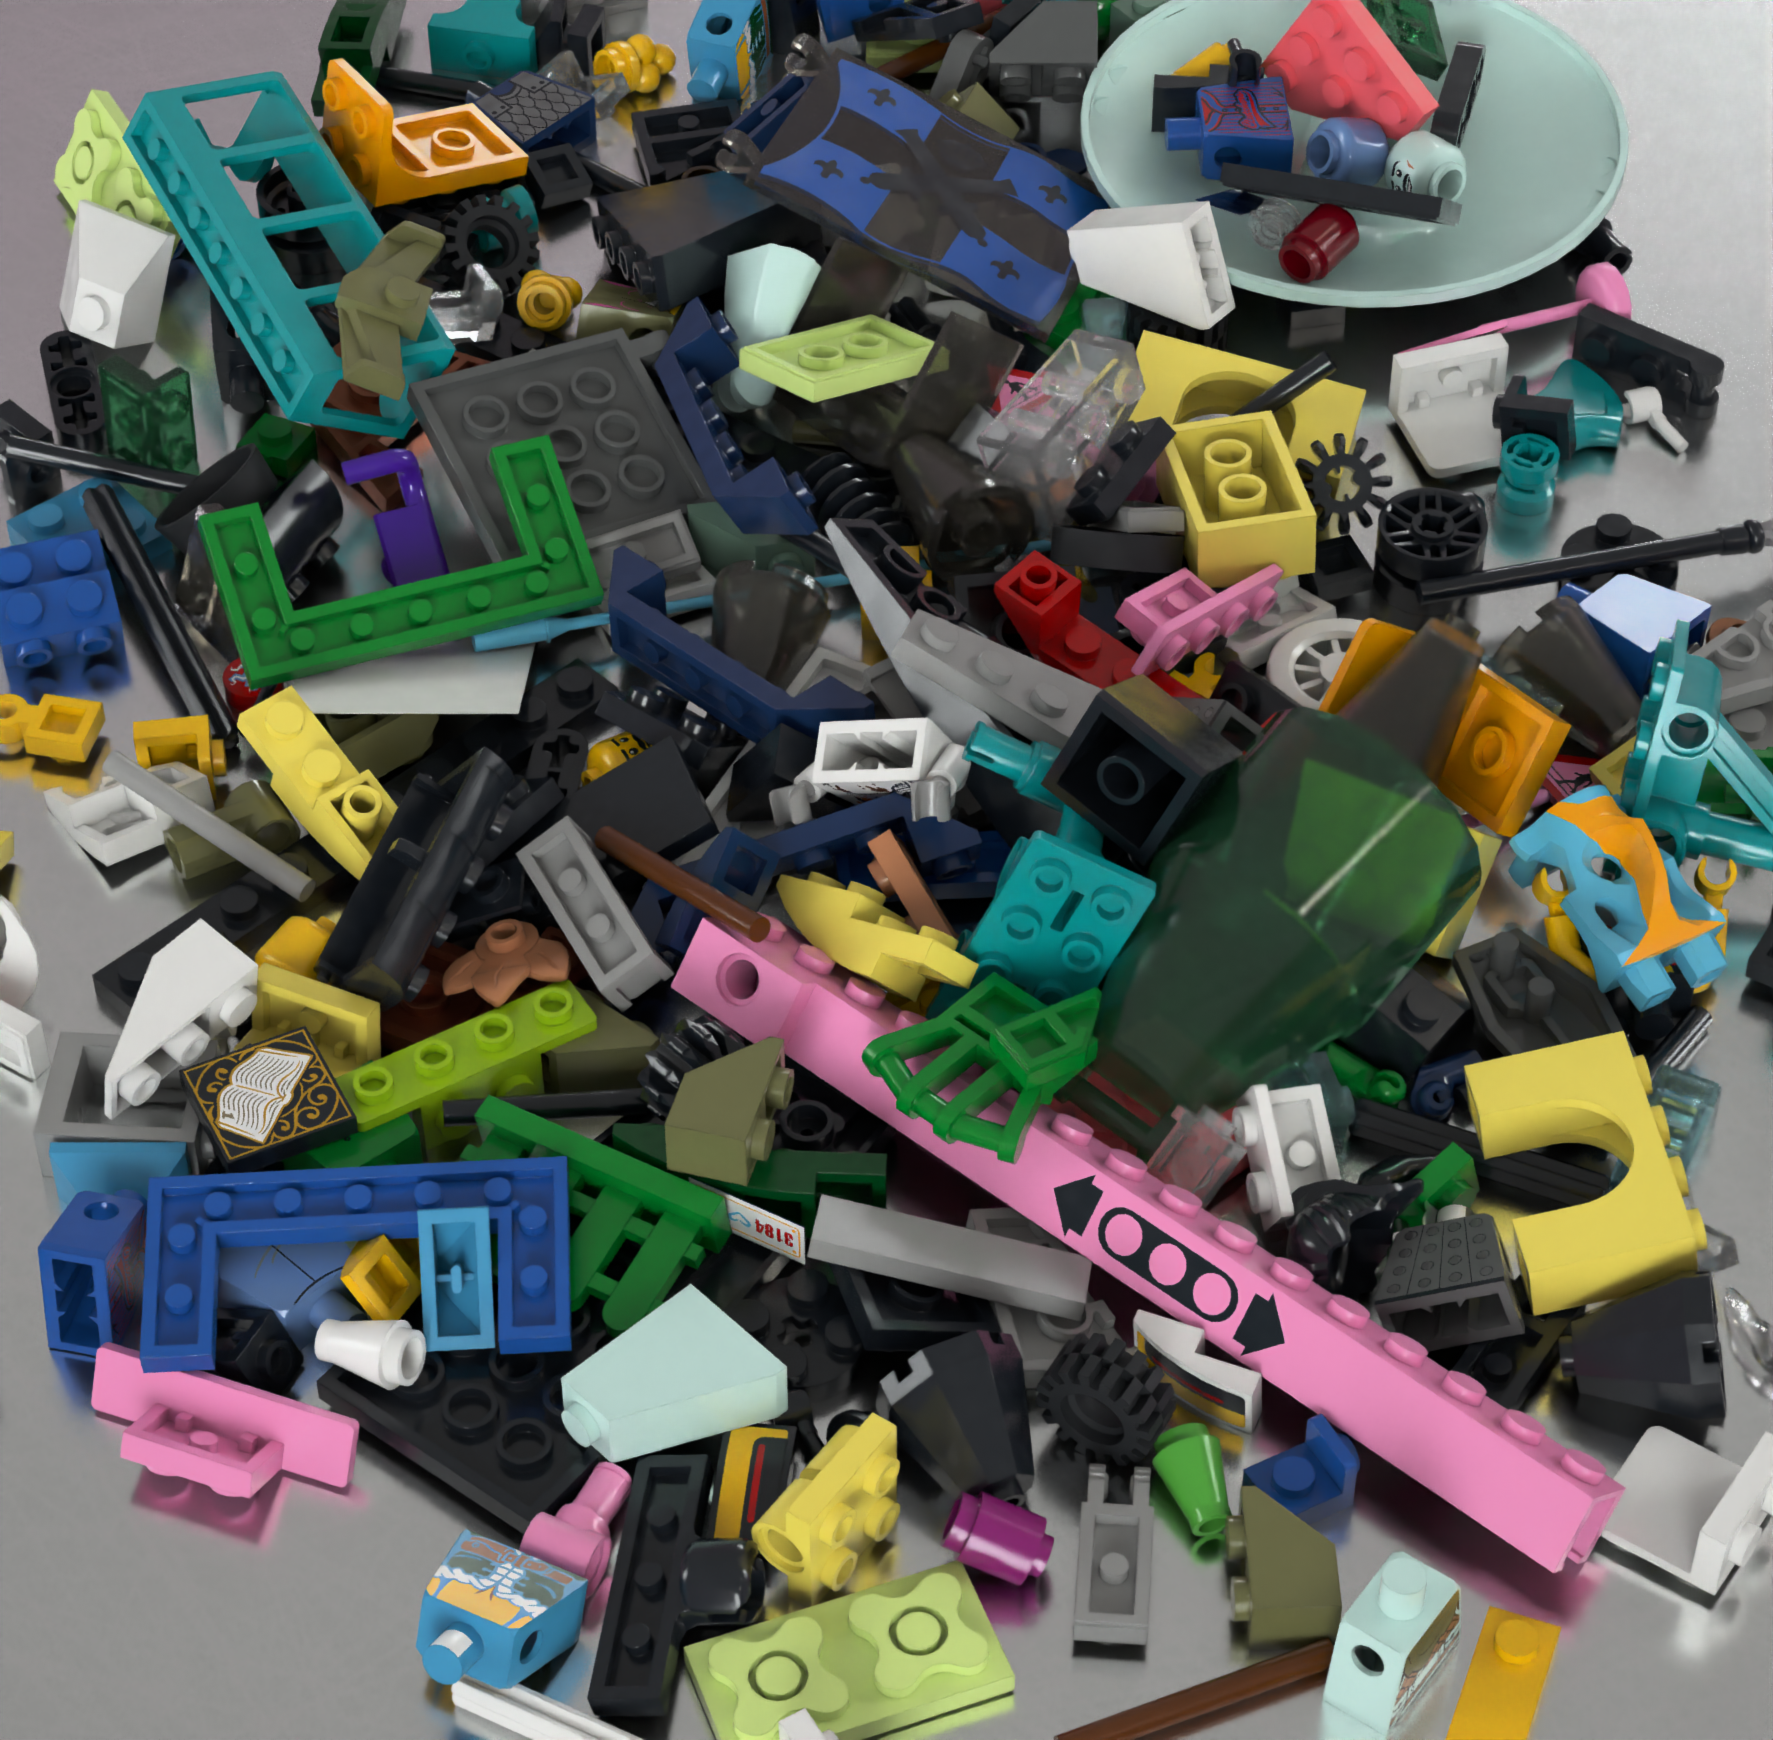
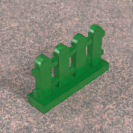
M489 1094L474 1115L483 1143L480 1148L468 1143L460 1155L461 1161L567 1156L569 1168V1212L583 1219L570 1239L571 1312L578 1310L585 1303L589 1295L606 1301L602 1310V1316L606 1330L613 1338H617L665 1303L662 1301L685 1265L694 1269L699 1268L706 1257L704 1248L719 1254L732 1234L725 1199L718 1194ZM490 1234L493 1283L498 1285V1234ZM627 1238L643 1246L618 1282L604 1276L603 1273Z

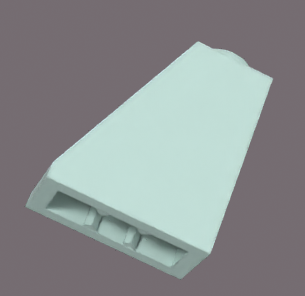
M689 1284L561 1378L564 1406L561 1417L565 1428L577 1443L584 1447L592 1445L611 1463L775 1419L788 1410L787 1366L692 1284Z

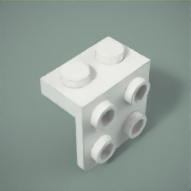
M1500 332L1393 355L1388 409L1426 472L1432 477L1443 478L1500 465L1502 449L1501 430L1494 429L1492 413L1496 396L1498 394H1505L1504 386L1509 345Z
M1662 1426L1648 1428L1613 1478V1480L1626 1489L1600 1536L1715 1596L1734 1565L1744 1567L1748 1562L1761 1536L1762 1528L1760 1525L1767 1514L1773 1516V1434L1767 1431L1764 1433L1743 1467L1667 1428Z

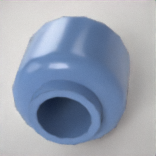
M1330 117L1323 121L1309 138L1306 147V159L1315 177L1374 186L1384 174L1390 147L1384 131L1375 121L1369 118Z

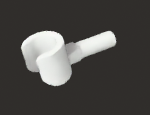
M1646 386L1624 391V395L1629 402L1622 404L1623 420L1627 425L1648 421L1651 427L1656 429L1677 453L1683 452L1688 447L1689 443L1667 421V417L1662 413L1661 396L1655 387Z

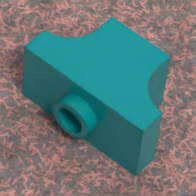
M467 0L462 7L455 11L433 13L427 25L431 69L509 79L520 71H531L534 73L538 71L535 27L523 23L521 0Z

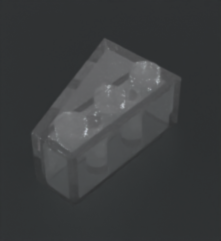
M1075 329L977 437L976 441L1003 528L1011 530V526L1014 523L1021 521L1028 524L1034 530L1036 538L1051 542L1053 525L1072 524L1073 519L1064 509L1078 493L1074 489L1077 480L1090 467L1102 462L1111 450L1108 446L1109 439L1123 424L1128 422L1146 389L1133 343Z

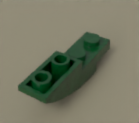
M407 0L336 1L318 45L321 67L311 98L314 116L323 117L325 102L322 87L327 79L328 63L330 60L343 58L375 89L382 61L391 60Z
M613 1123V1149L688 1182L689 1177H692L804 1227L805 1237L808 1238L812 1236L821 1194L887 1209V1154L862 1153L859 1151H795L785 1148L771 1150L767 1161L757 1160L748 1186L667 1170L665 1125L656 1123Z

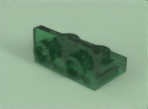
M1360 0L1416 75L1419 74L1438 81L1448 67V62L1433 2L1429 0Z
M117 354L98 364L109 456L176 471H182L197 461L198 454L190 374L188 371L178 366L153 379L146 371L136 368Z

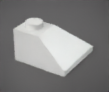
M79 200L59 305L69 331L112 349L155 342L175 234L89 200Z

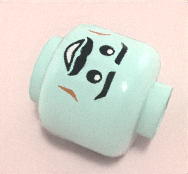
M1425 130L1412 131L1399 139L1390 149L1384 169L1385 184L1388 189L1441 197L1454 202L1462 194L1466 185L1465 157L1458 147Z

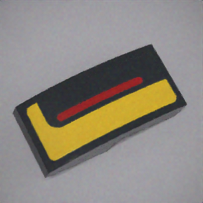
M757 1423L723 1433L707 1538L752 1539L751 1530L754 1524L792 1483L798 1428L796 1426ZM758 1550L757 1556L764 1562H768Z

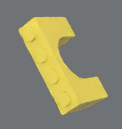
M1143 330L1112 418L1108 441L1123 424L1131 420L1136 423L1161 416L1168 425L1185 423L1202 415H1231L1295 370ZM1323 379L1273 413L1294 464L1298 458L1306 459L1316 466L1321 463L1310 447L1316 440H1319L1324 445L1329 456L1335 455L1333 436L1336 433L1344 434L1346 440L1345 454H1349L1367 390ZM1107 442V446H1106V451H1105L1104 458H1105V456L1108 454V452L1111 450V449L1109 448V446H1108V442ZM1340 467L1338 475H1335L1334 471L1331 470L1325 479V482L1332 486L1330 497L1334 500L1336 499L1345 469L1343 467ZM1297 469L1302 481H1311L1312 475ZM1307 491L1309 498L1312 499V492ZM1319 505L1314 508L1318 518L1323 509Z
M1624 1031L1464 1066L1469 1111L1484 1159L1559 1143H1581L1610 1152L1619 1158L1629 1169V1172L1618 1186L1596 1200L1512 1219L1517 1265L1533 1316L1623 1297L1681 1271L1698 1269L1697 1251L1707 1249V1238L1703 1220L1698 1208L1686 1210L1683 1197L1689 1196V1189L1683 1163L1679 1156L1670 1158L1667 1156L1664 1146L1670 1145L1671 1141L1663 1107L1661 1105L1650 1107L1647 1095L1653 1094V1088L1644 1055L1632 1056Z

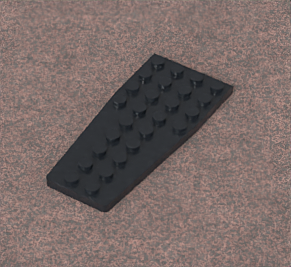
M731 1029L735 1034H737L740 1038L743 1039L744 1045L746 1047L754 1044L742 1035H740L739 1033H737L736 1031H734L733 1029ZM785 1054V1068L794 1070V1085L788 1105L800 1100H815L825 1104L832 1112L839 1114L844 1119L845 1130L843 1134L835 1139L833 1147L836 1152L859 1151L862 1153H881L895 1136L897 1130ZM648 1108L647 1114L622 1116L615 1122L665 1125V1121H661ZM777 1108L772 1119L775 1121V1136L780 1131L779 1114L782 1109ZM613 1124L597 1136L594 1141L613 1149ZM571 1213L570 1239L583 1220ZM732 1233L719 1254L704 1248L706 1257L698 1269L685 1265L662 1302H666L689 1284H692L729 1316L742 1299H750L761 1285L773 1281L791 1258ZM626 1238L603 1275L619 1282L643 1245ZM493 1283L496 1348L426 1352L425 1362L417 1380L410 1386L399 1385L393 1390H387L335 1364L316 1381L319 1399L343 1415L356 1419L361 1427L523 1534H525L530 1522L538 1513L545 1512L555 1516L562 1506L570 1504L582 1489L594 1467L599 1462H609L592 1445L584 1447L577 1443L565 1428L561 1417L564 1411L561 1378L615 1339L607 1332L602 1316V1310L606 1301L593 1295H589L585 1303L578 1310L571 1312L572 1351L500 1354L498 1341V1285ZM421 1293L399 1320L408 1321L412 1329L419 1330L424 1335Z

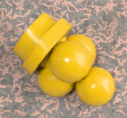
M635 34L628 38L627 41L619 40L608 43L604 49L598 51L594 56L593 72L598 85L604 91H612L619 95L628 94L633 91L649 94L657 89L661 76L673 70L676 56L668 45L655 44L649 36Z
M538 269L531 270L521 280V289L517 297L519 315L531 327H536L542 331L555 330L567 322L573 309L581 303L583 296L582 287L578 281L571 277L550 275Z

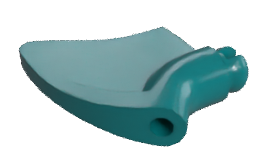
M1574 359L1563 361L1547 386L1534 396L1573 399L1576 449L1574 452L1587 447H1618L1623 421V406L1618 395L1602 377L1583 363Z

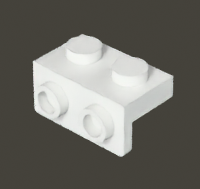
M1266 1084L1252 1085L1236 1101L1237 1107L1232 1112L1233 1133L1238 1146L1241 1148L1246 1147L1251 1173L1247 1175L1246 1179L1247 1198L1253 1213H1260L1264 1232L1287 1229L1285 1221L1294 1216L1291 1193L1297 1188L1314 1182L1332 1179L1341 1180L1320 1084L1268 1091Z

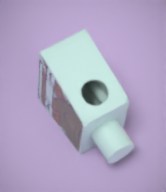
M1393 1552L1347 1610L1339 1624L1322 1700L1387 1737L1460 1640L1461 1587L1451 1578L1405 1552ZM1376 1653L1381 1657L1384 1664V1671L1382 1672L1373 1671Z

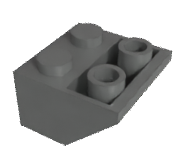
M1043 1L990 52L988 94L990 96H999V100L1006 103H1024L1031 100V96H1052V100L1058 103H1077L1083 101V95L1094 68H1097L1098 64L1097 1Z

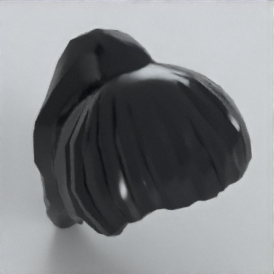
M1414 1178L1402 1183L1359 1185L1345 1180L1332 1179L1314 1182L1297 1188L1291 1193L1294 1216L1285 1221V1226L1289 1231L1286 1250L1287 1259L1309 1270L1314 1277L1312 1281L1331 1294L1359 1300L1360 1296L1372 1292L1376 1288L1377 1279L1375 1273L1383 1259L1387 1256L1388 1248L1393 1243L1394 1220L1423 1192L1424 1181Z

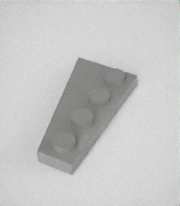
M917 609L890 654L894 659L984 713L986 712L1029 740L1037 742L1043 740L1060 749H1063L1093 699L1102 690L1099 687L921 609Z

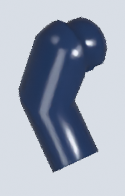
M1472 1048L1421 1066L1415 1074L1409 1096V1103L1413 1112L1437 1121L1446 1118L1454 1105V1088L1466 1083L1464 1066L1483 1062L1479 1053Z

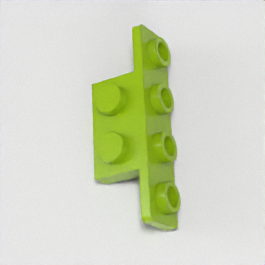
M567 979L527 994L339 1076L335 1080L356 1116L358 1131H368L412 1111V1119L419 1132L420 1142L427 1151L449 1140L462 1138L470 1131L478 1128L477 1125L444 1127L442 1100L487 1097L488 1094L493 1097L545 1094L541 1054L597 1029V1016L573 983Z

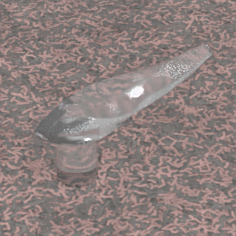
M1726 1288L1728 1306L1739 1338L1755 1361L1773 1376V1326L1761 1319L1752 1305L1735 1288Z

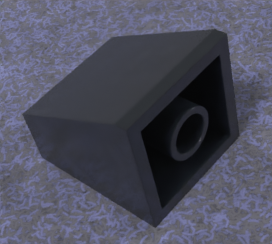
M1140 674L1106 687L1095 696L1041 782V785L1145 866L1216 798L1245 754L1148 677Z

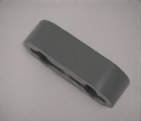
M963 29L958 32L947 49L927 103L934 106L944 94L952 89L960 93L976 82L983 86L989 71V54L994 49L993 41L969 29Z

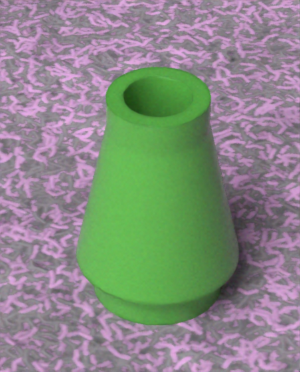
M1187 1423L1167 1430L1157 1438L1153 1445L1156 1456L1152 1461L1153 1467L1184 1513L1194 1535L1208 1536L1223 1531L1225 1529L1226 1516H1232L1228 1503L1219 1438L1210 1435L1208 1427L1202 1423Z

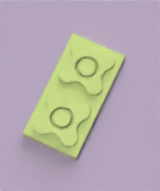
M91 89L84 108L76 115L74 132L65 154L59 158L56 164L53 181L75 214H77L79 200L86 199L175 234L172 259L181 237L122 138L130 122L109 92Z
M958 1561L937 1566L684 1647L685 1664L716 1740H779L778 1721L806 1708L821 1732L830 1729L839 1740H862L1015 1689V1674L963 1563Z

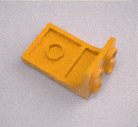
M343 58L329 61L327 79L322 87L325 104L323 126L319 132L352 185L375 207L388 204H404L411 199L434 194H451L458 189L481 184H498L505 179L527 174L529 156L473 103L394 119L390 103Z
M1368 618L1360 624L1316 713V716L1325 723L1322 734L1370 750L1404 767L1495 833L1510 838L1517 835L1572 726L1453 644L1374 618Z

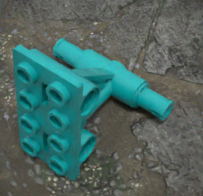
M1677 619L1672 639L1660 637L1651 669V675L1653 676L1649 693L1643 697L1635 732H1637L1634 749L1633 752L1629 751L1620 785V789H1622L1620 805L1626 809L1627 816L1644 819L1658 848L1672 855L1675 858L1677 867L1681 865L1684 858L1698 860L1699 855H1704L1725 861L1732 859L1734 863L1773 872V775L1721 714L1723 678L1719 668L1708 659L1687 653L1690 622ZM1708 759L1762 823L1711 811V804L1696 801ZM1604 858L1601 872L1612 874V881L1621 877V870L1618 865L1612 860Z
M980 720L967 740L962 759L968 762L972 761L1013 780V788L1018 789L1017 793L1062 813L1055 836L1042 830H1037L1030 839L1021 836L1013 846L1001 871L995 897L974 932L965 929L957 939L959 943L955 951L979 964L970 987L966 989L940 982L937 993L926 1009L925 1018L928 1020L938 1017L993 972L999 974L1046 1006L1053 1005L1098 986L1156 893L1157 886L1154 881L1106 860L1102 855L1105 835L1041 785V782L1062 749L1043 740L1040 742L1034 740L1031 745H1028L987 726L986 723ZM1192 820L1163 849L1191 861L1193 865L1199 866L1203 862V856H1207L1212 846L1216 829Z

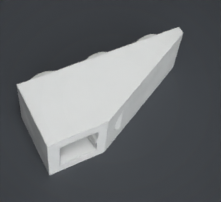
M201 918L152 956L105 1074V1115L111 1120L131 1104L139 1106L147 1101L156 1091L162 1079L178 1066L182 1065L185 1067L195 1062L205 1051L210 1040L226 1027H236L243 1023L253 1012L257 1004L258 964Z

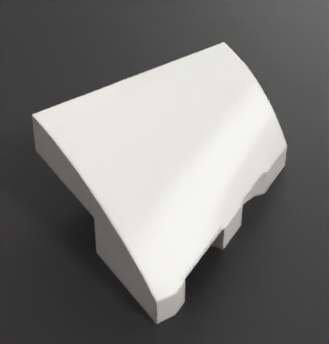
M179 761L152 766L146 769L210 812L216 811L207 775ZM111 776L102 777V784L99 790L83 797L73 798L65 794L62 786L43 792L46 805L54 817L82 848L107 867L164 844L163 831L182 824Z

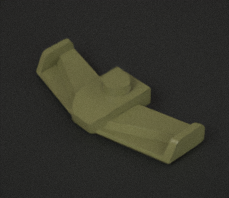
M403 221L382 237L356 270L343 276L334 305L339 315L344 381L394 400H400L406 384L402 369L400 336L417 341L423 327L433 288L417 282L439 257L446 240L442 233L411 221Z

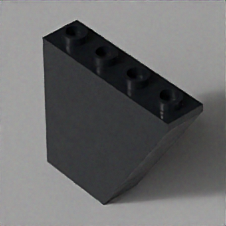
M784 158L596 197L599 216L592 217V230L598 249H604L608 253L611 263L613 265L617 264L622 269L625 279H631L635 283L639 295H645L660 312L675 308L697 296L724 285L729 255L769 243L800 250L810 241L823 239L820 213L817 207L786 191L756 182L760 174H762L760 171L763 166Z

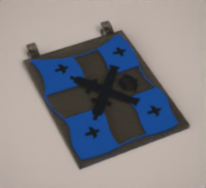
M799 34L792 41L791 47L802 52L806 59L790 53L784 61V67L795 76L815 77L762 153L747 134L733 129L726 133L722 143L734 149L737 155L730 153L727 149H721L715 157L716 166L727 173H748L743 183L744 186L1046 343L1071 300V296H1073L1080 284L1076 264L1072 260L1069 251L1067 230L1094 210L1111 209L1099 193L1095 183L837 47L829 57L821 45L810 35Z

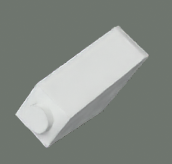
M1209 201L1094 210L1067 230L1070 255L1076 264L1080 283L1198 330L1210 329L1236 308Z

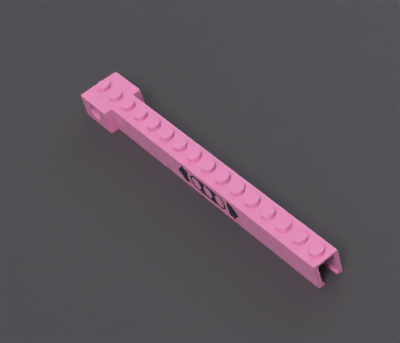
M757 912L767 918L771 924L768 936L763 941L757 943L713 917L702 918L671 984L672 989L752 1043H757L768 1037L784 1039V1051L788 1057L1182 1323L1203 1329L1207 1340L1253 1371L1262 1373L1263 1378L1315 1413L1323 1414L1327 1421L1552 1573L1563 1569L1566 1557L1577 1564L1587 1561L1626 1489L1605 1474L1606 1468L1598 1460L1579 1450L1566 1449L1545 1435L1546 1429L1540 1422L1523 1412L1513 1409L1507 1410L1486 1396L1487 1391L1485 1387L1478 1381L1461 1372L1446 1370L1427 1357L1428 1351L1419 1342L1400 1333H1390L1369 1319L1370 1312L1364 1306L1348 1297L1331 1294L1312 1281L1314 1277L1305 1267L1292 1260L1275 1257L1256 1244L1258 1241L1256 1236L1238 1224L1230 1221H1221L1201 1208L1202 1202L1194 1194L1181 1187L1164 1184L1146 1172L1148 1167L1141 1159L1126 1151L1111 1149L1093 1137L1094 1131L1089 1125L1073 1116L1063 1113L1058 1114L1045 1104H1041L1026 1135L1021 1155L1015 1165L998 1160V1152L961 1141H956L953 1144L946 1143L933 1134L932 1124L921 1117L911 1119L896 1109L897 1099L882 1077H875L868 1071L861 1057L863 1050L874 1039L927 1021L928 1019L910 1011H902L885 999L886 993L881 988L831 960L821 949L814 947L806 937L774 916ZM950 1045L905 1060L904 1062L912 1074L916 1075L947 1050ZM975 1063L937 1095L950 1102L987 1070ZM1013 1087L1010 1088L977 1117L1006 1125L1021 1092Z

